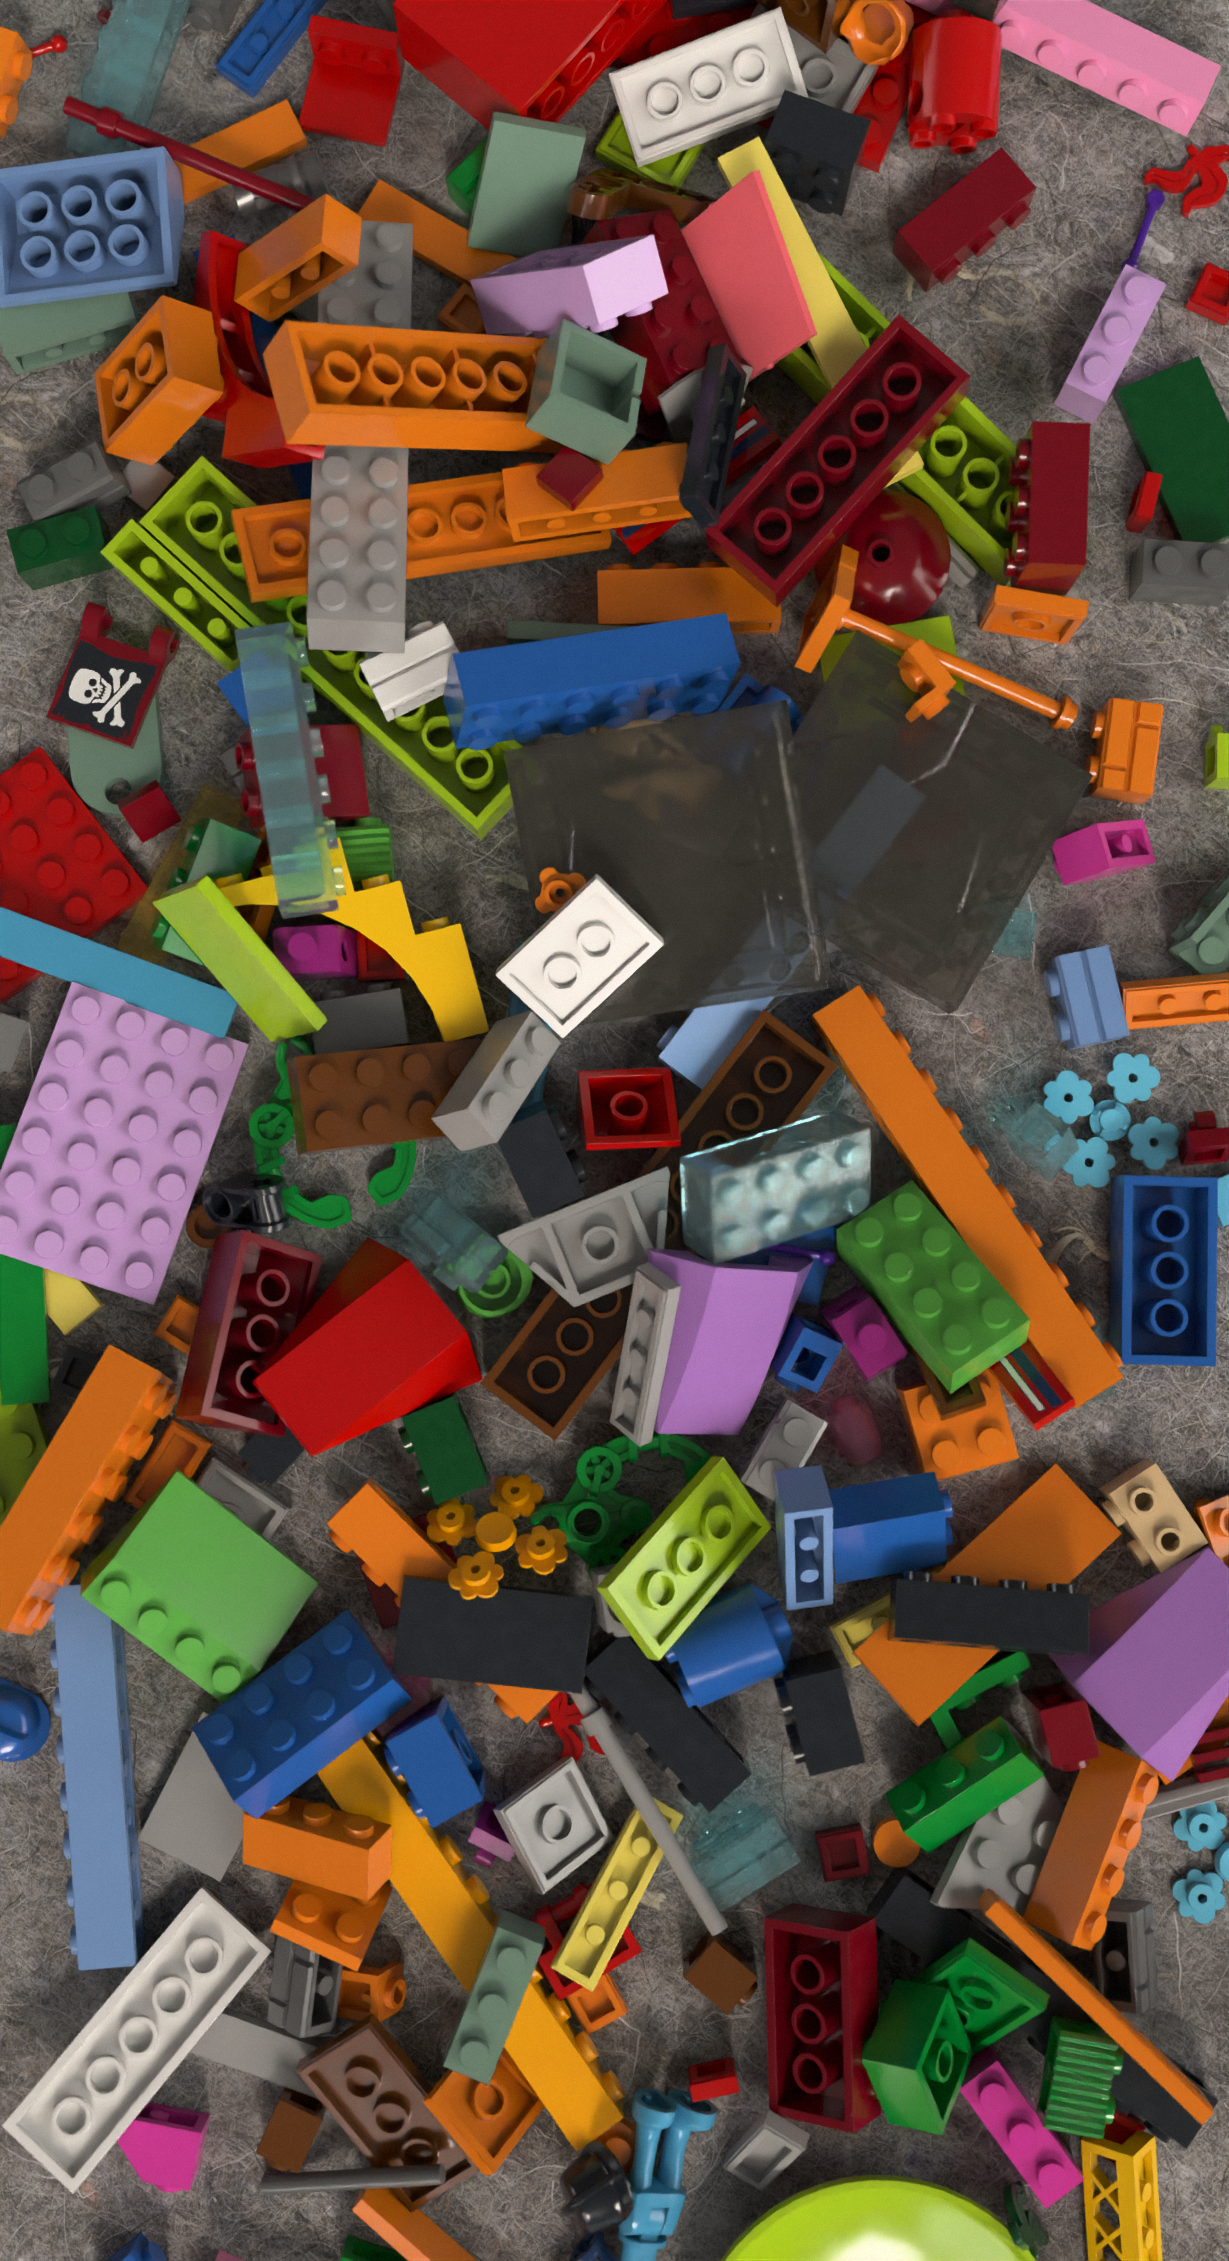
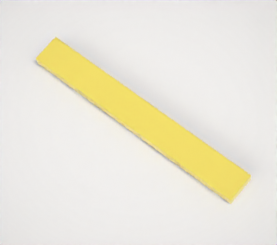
M757 137L718 157V167L729 189L733 188L752 171H760L817 331V335L808 340L807 344L830 389H832L867 349L760 137ZM918 451L885 487L923 469L924 462Z

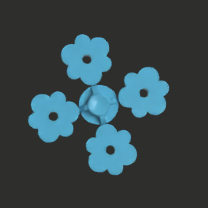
M1120 1053L1114 1057L1112 1061L1113 1071L1107 1074L1106 1082L1111 1087H1114L1113 1094L1117 1101L1105 1100L1094 1107L1092 1098L1088 1096L1092 1090L1091 1084L1086 1080L1079 1081L1078 1076L1070 1070L1060 1072L1055 1081L1047 1082L1044 1085L1043 1091L1047 1098L1043 1102V1111L1047 1116L1051 1118L1060 1117L1064 1123L1071 1124L1077 1120L1078 1116L1084 1117L1090 1114L1089 1124L1091 1130L1098 1136L1090 1138L1087 1142L1082 1139L1074 1140L1070 1146L1071 1152L1066 1153L1061 1159V1167L1064 1172L1072 1175L1074 1185L1083 1187L1089 1184L1095 1188L1105 1186L1109 1181L1108 1170L1115 1166V1158L1111 1154H1107L1108 1145L1106 1141L1118 1140L1126 1133L1129 1142L1133 1145L1130 1149V1156L1134 1160H1143L1145 1167L1150 1170L1161 1169L1165 1165L1166 1159H1173L1178 1155V1147L1174 1143L1178 1140L1179 1131L1174 1124H1161L1157 1117L1152 1116L1148 1117L1144 1124H1135L1130 1127L1131 1118L1129 1111L1122 1104L1130 1103L1134 1099L1138 1101L1148 1100L1151 1096L1150 1089L1156 1087L1160 1082L1159 1071L1155 1067L1149 1066V1058L1145 1054H1138L1133 1057L1128 1053ZM1129 1075H1133L1134 1082L1129 1081ZM1065 1094L1070 1096L1069 1102L1064 1100ZM1150 1139L1155 1141L1154 1147L1149 1144ZM1086 1159H1089L1091 1161V1165L1089 1167L1085 1165Z
M1214 1801L1180 1810L1179 1814L1181 1817L1177 1818L1172 1826L1174 1835L1178 1839L1186 1841L1188 1848L1194 1852L1202 1850L1204 1846L1208 1849L1218 1848L1214 1857V1866L1217 1873L1209 1871L1203 1874L1199 1869L1191 1868L1187 1871L1186 1878L1175 1880L1171 1887L1172 1895L1179 1901L1177 1904L1178 1912L1184 1917L1193 1916L1201 1924L1210 1923L1215 1917V1910H1220L1225 1906L1226 1899L1220 1893L1223 1888L1222 1879L1229 1882V1841L1222 1844L1224 1835L1221 1831L1226 1826L1227 1819L1224 1814L1217 1812ZM1204 1823V1827L1199 1829L1200 1824ZM1200 1894H1203V1897L1201 1899H1198V1896Z

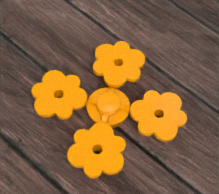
M521 1474L515 1479L511 1476L500 1477L495 1482V1492L489 1498L491 1506L498 1508V1512L488 1513L478 1522L474 1518V1507L470 1504L461 1505L460 1501L455 1498L440 1503L438 1509L428 1512L427 1521L429 1526L427 1527V1536L432 1542L446 1541L448 1545L456 1546L461 1543L462 1537L469 1538L475 1535L477 1544L485 1550L476 1553L473 1557L469 1555L461 1556L457 1560V1568L453 1569L448 1575L449 1585L455 1590H460L462 1598L471 1600L477 1595L481 1598H490L497 1593L499 1588L497 1581L502 1579L504 1571L502 1566L495 1564V1558L490 1552L504 1551L514 1543L517 1553L520 1554L518 1558L520 1566L523 1568L533 1567V1570L541 1575L551 1573L555 1569L556 1563H562L567 1559L568 1554L565 1548L567 1538L566 1534L560 1529L548 1531L546 1527L539 1525L531 1530V1534H522L517 1538V1528L512 1520L518 1518L520 1514L525 1517L531 1516L535 1512V1504L541 1502L544 1496L542 1487L531 1483V1478L528 1475Z

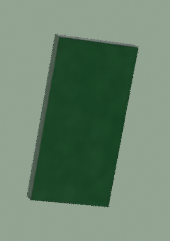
M1197 356L1116 389L1113 397L1146 472L1149 471L1163 475L1157 498L1177 541L1220 543L1228 540L1229 422L1200 357Z

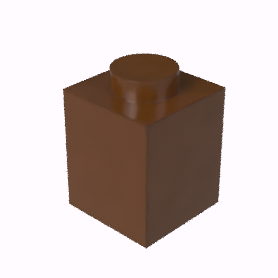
M708 1930L682 1962L684 1978L727 2015L737 2004L740 2007L744 2006L757 1989L758 1983L756 1980L758 1979L755 1962L722 1933L712 1936Z
M284 2087L262 2135L256 2154L264 2157L265 2162L277 2170L287 2171L290 2169L299 2174L326 2112L324 2105L315 2097Z

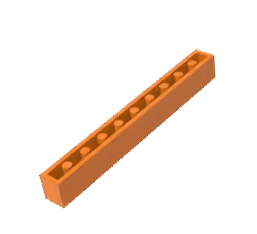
M860 985L856 986L814 1013L811 1020L812 1026L927 1198L1029 1317L1030 1325L1027 1340L1073 1396L1076 1405L1071 1409H1077L1124 1378L1118 1369L1123 1365L1119 1355L1109 1342L1105 1341L1101 1344L1091 1328L1096 1325L1092 1315L1082 1302L1079 1301L1074 1304L1064 1289L1069 1283L1057 1264L1054 1262L1047 1264L1038 1250L1042 1243L1034 1229L1027 1222L1023 1225L1020 1224L1011 1210L1016 1205L1007 1189L1001 1183L997 1186L993 1184L985 1172L989 1168V1164L976 1145L968 1147L959 1133L963 1130V1126L955 1112L949 1106L944 1109L941 1107L933 1095L937 1091V1087L924 1068L917 1071L907 1056L912 1051L906 1039L898 1030L891 1032L882 1017L886 1015V1012L879 999L873 992L866 995Z

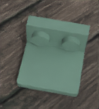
M1229 874L1222 881L1217 880L1201 897L1200 901L1205 906H1201L1192 916L1188 914L1170 934L1176 940L1166 951L1194 975L1223 973L1229 966Z

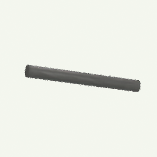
M440 2163L299 2172V2174L296 2172L264 2174L261 2180V2191L263 2195L443 2185L445 2183L446 2171L444 2164Z

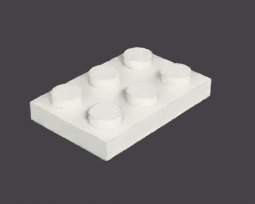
M596 873L496 969V976L558 1035L564 1038L664 945V941Z

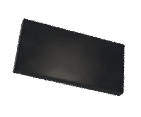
M404 1575L392 1674L582 1694L594 1598L592 1595L498 1585V1591L493 1597L481 1598L477 1595L474 1599L466 1600L462 1598L460 1590H455L449 1585L448 1579Z

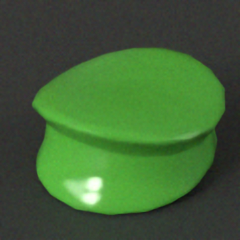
M487 1243L475 1247L459 1261L454 1274V1290L460 1303L469 1312L481 1318H498L508 1315L522 1306L530 1295L534 1277L532 1270L502 1243Z

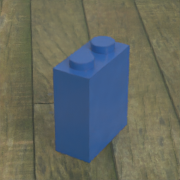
M934 1471L828 1490L833 1506V1574L836 1584L946 1565V1546L953 1544L952 1529L948 1519L953 1517V1509L948 1489H939Z

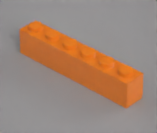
M370 1477L329 1517L326 1523L332 1529L328 1533L330 1539L347 1554L353 1550L365 1562L361 1566L362 1570L376 1585L381 1587L386 1583L398 1595L394 1601L399 1608L401 1605L404 1575L448 1579L449 1573L457 1568L455 1562L435 1542H432L427 1534ZM487 1684L497 1694L493 1699L498 1707L511 1719L518 1715L526 1724L558 1693V1691Z

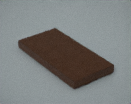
M373 2013L299 2060L295 2071L374 2168L444 2164L446 2178L443 2185L391 2188L411 2213L479 2171L478 2167L422 2102L433 2087Z

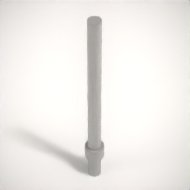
M583 1683L582 1694L569 1693L583 1716L580 1719L581 1724L589 1737L595 1736L712 1936L719 1934L727 1928L728 1924L610 1725L613 1723V1720L604 1705L598 1706L591 1692Z

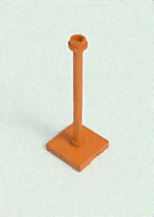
M843 544L803 615L794 667L811 674L835 630H840L842 626L902 653H905L908 648L919 641L915 637L850 609L859 551ZM926 643L949 674L1049 717V726L1053 729L1058 730L1062 728L1068 730L1073 724L1079 706L1072 702V698L1064 695L1059 701L1054 700Z

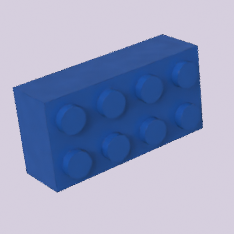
M1138 1175L1111 1177L1109 1343L1115 1349L1123 1364L1216 1367L1218 1178Z
M347 1609L191 1728L233 1802L257 1820L411 1701L412 1698L398 1676L392 1674V1667L367 1629Z

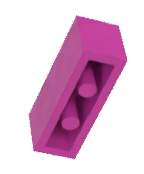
M989 2045L972 2056L960 2087V2092L1047 2209L1080 2184L1084 2178L1072 2154L1056 2132L1043 2127L1036 2113L1037 2106L994 2047Z

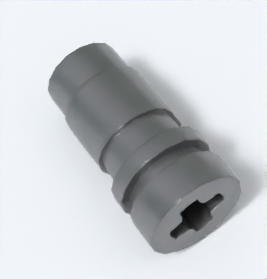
M316 149L301 153L302 159L297 160L295 156L288 157V163L273 165L252 172L304 195L314 197L316 200L325 193L330 196ZM232 185L239 210L243 217L256 213L263 214L284 207Z

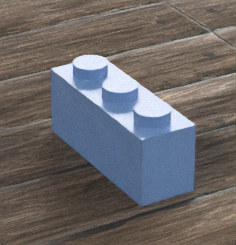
M817 1465L774 1471L777 1571L786 1609L788 1611L832 1605L833 1506L822 1466Z

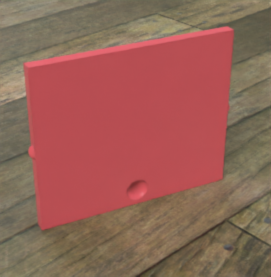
M752 171L716 202L710 203L704 212L681 230L741 363L753 367L748 382L764 371L772 369L774 364L817 335L760 171Z

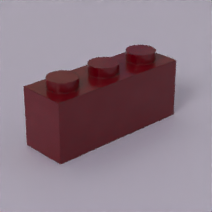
M1001 147L898 230L892 253L925 292L929 291L938 282L946 285L961 271L962 263L973 254L977 258L982 256L996 242V235L1007 226L1010 230L1015 229L1028 217L1031 212L1029 206L1037 187Z

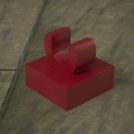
M1213 1110L1194 1112L1195 1121L1189 1122V1131L1186 1132L1178 1148L1181 1166L1227 1162L1229 1158V1127L1217 1128Z

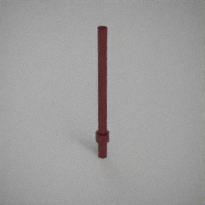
M70 95L67 96L64 102V114L96 127L98 134L113 140H117L120 137L146 149L164 146L173 160L295 212L301 211L316 200L124 118L123 112L104 105L102 108H99Z

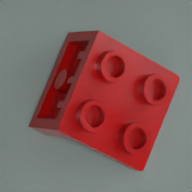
M311 15L307 32L314 59L299 118L302 130L385 147L405 68V59L402 58L398 33Z

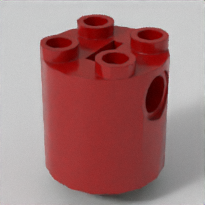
M953 9L941 13L913 31L910 37L908 98L910 147L928 149L934 146H950L949 151L951 153L966 155L976 151L978 142L997 135L999 129L1002 33L1000 27L996 24L975 17V14L969 10Z

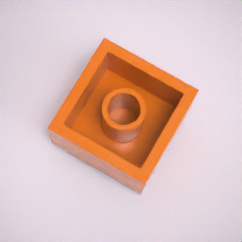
M988 1369L976 1376L985 1396L986 1406L944 1421L940 1420L924 1380L896 1388L919 1474L934 1471L938 1481L1019 1458L999 1384Z

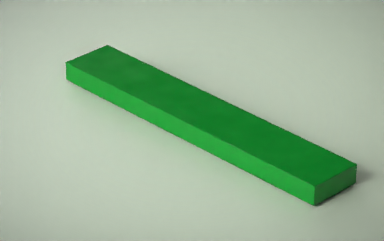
M18 1124L0 1125V1171ZM0 1254L1 1404L3 1406L51 1402L45 1269Z

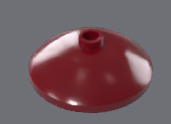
M882 490L814 566L818 586H820L842 544L859 551L850 609L890 626L912 622L921 617L934 605L940 597L949 576L951 550L947 532L939 517L929 506L909 494L893 490ZM878 547H885L890 551L889 558L884 562H878L872 557L874 550Z

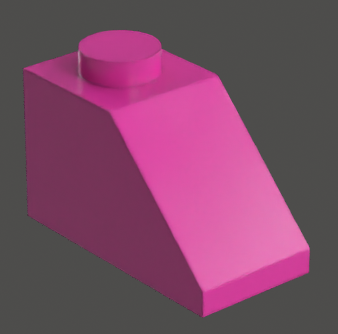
M1144 819L1096 823L1051 841L1054 852V867L1061 876L1063 885L1087 883L1156 863Z
M148 2102L120 2136L117 2143L142 2182L155 2184L157 2189L169 2193L181 2190L190 2191L199 2172L210 2114Z

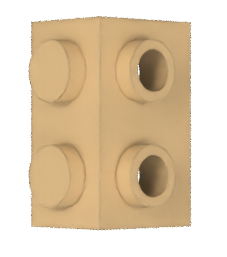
M1143 1459L1099 1488L1106 1499L1101 1504L1103 1511L1117 1528L1123 1525L1132 1539L1126 1545L1142 1567L1149 1565V1567L1163 1573L1208 1543L1157 1463Z

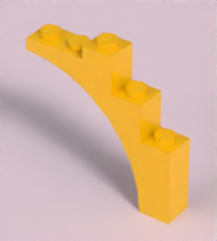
M328 831L302 837L303 847L294 849L299 868L290 870L288 861L260 868L261 878L244 882L242 873L214 880L215 885L234 907L247 904L290 906L323 914L361 932L386 950L412 977L431 1008L444 1042L455 1041L489 1031L461 923L450 924L448 916L422 922L423 931L415 933L401 881L390 882L388 874L362 880L363 890L354 892L340 837L330 839Z

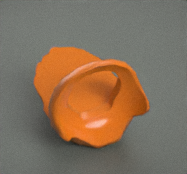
M856 0L849 8L840 25V33L848 39L856 59L867 65H885L904 49V45L907 43L908 36L914 26L913 12L904 0Z

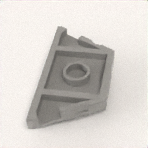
M668 1166L497 1236L506 1248L556 1290L573 1307L579 1306L633 1284L637 1266L648 1263L647 1248L664 1249L670 1171Z
M1044 1776L964 1829L929 1902L943 1908L982 1910L977 1900L988 1888H993L1015 1911H1026L1064 1812V1808Z

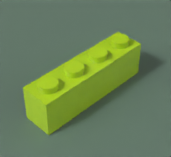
M132 518L100 552L123 577L227 672H233L261 651L264 652L270 662L276 656L268 643Z

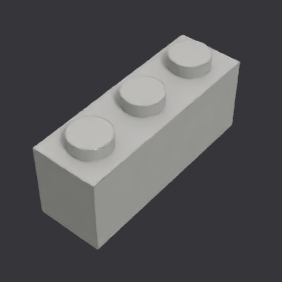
M533 1010L496 1021L431 1119L460 1151L498 1142L561 1042Z

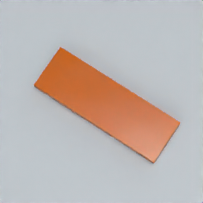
M1055 1463L932 1577V1582L951 1583V1576L963 1575L979 1577L980 1586L998 1587L999 1580L1012 1579L1027 1581V1590L1046 1591V1584L1049 1583L1069 1584L1122 1533ZM888 1618L852 1654L914 1724L920 1726L999 1650L888 1641Z

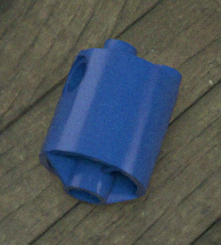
M749 1582L712 1598L665 1655L669 1663L678 1660L681 1666L676 1669V1674L679 1679L680 1690L688 1708L696 1704L700 1708L786 1671L793 1634L778 1600Z

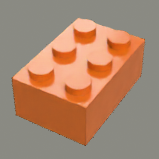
M161 295L94 373L105 453L154 466L167 451L172 449L179 438L197 422L199 417L220 398L223 393L224 379L220 373L217 353L218 339L214 332L212 312Z

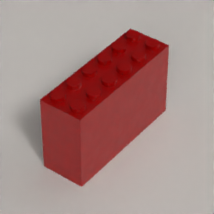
M395 0L393 8L402 58L489 130L493 111L558 123L668 0Z

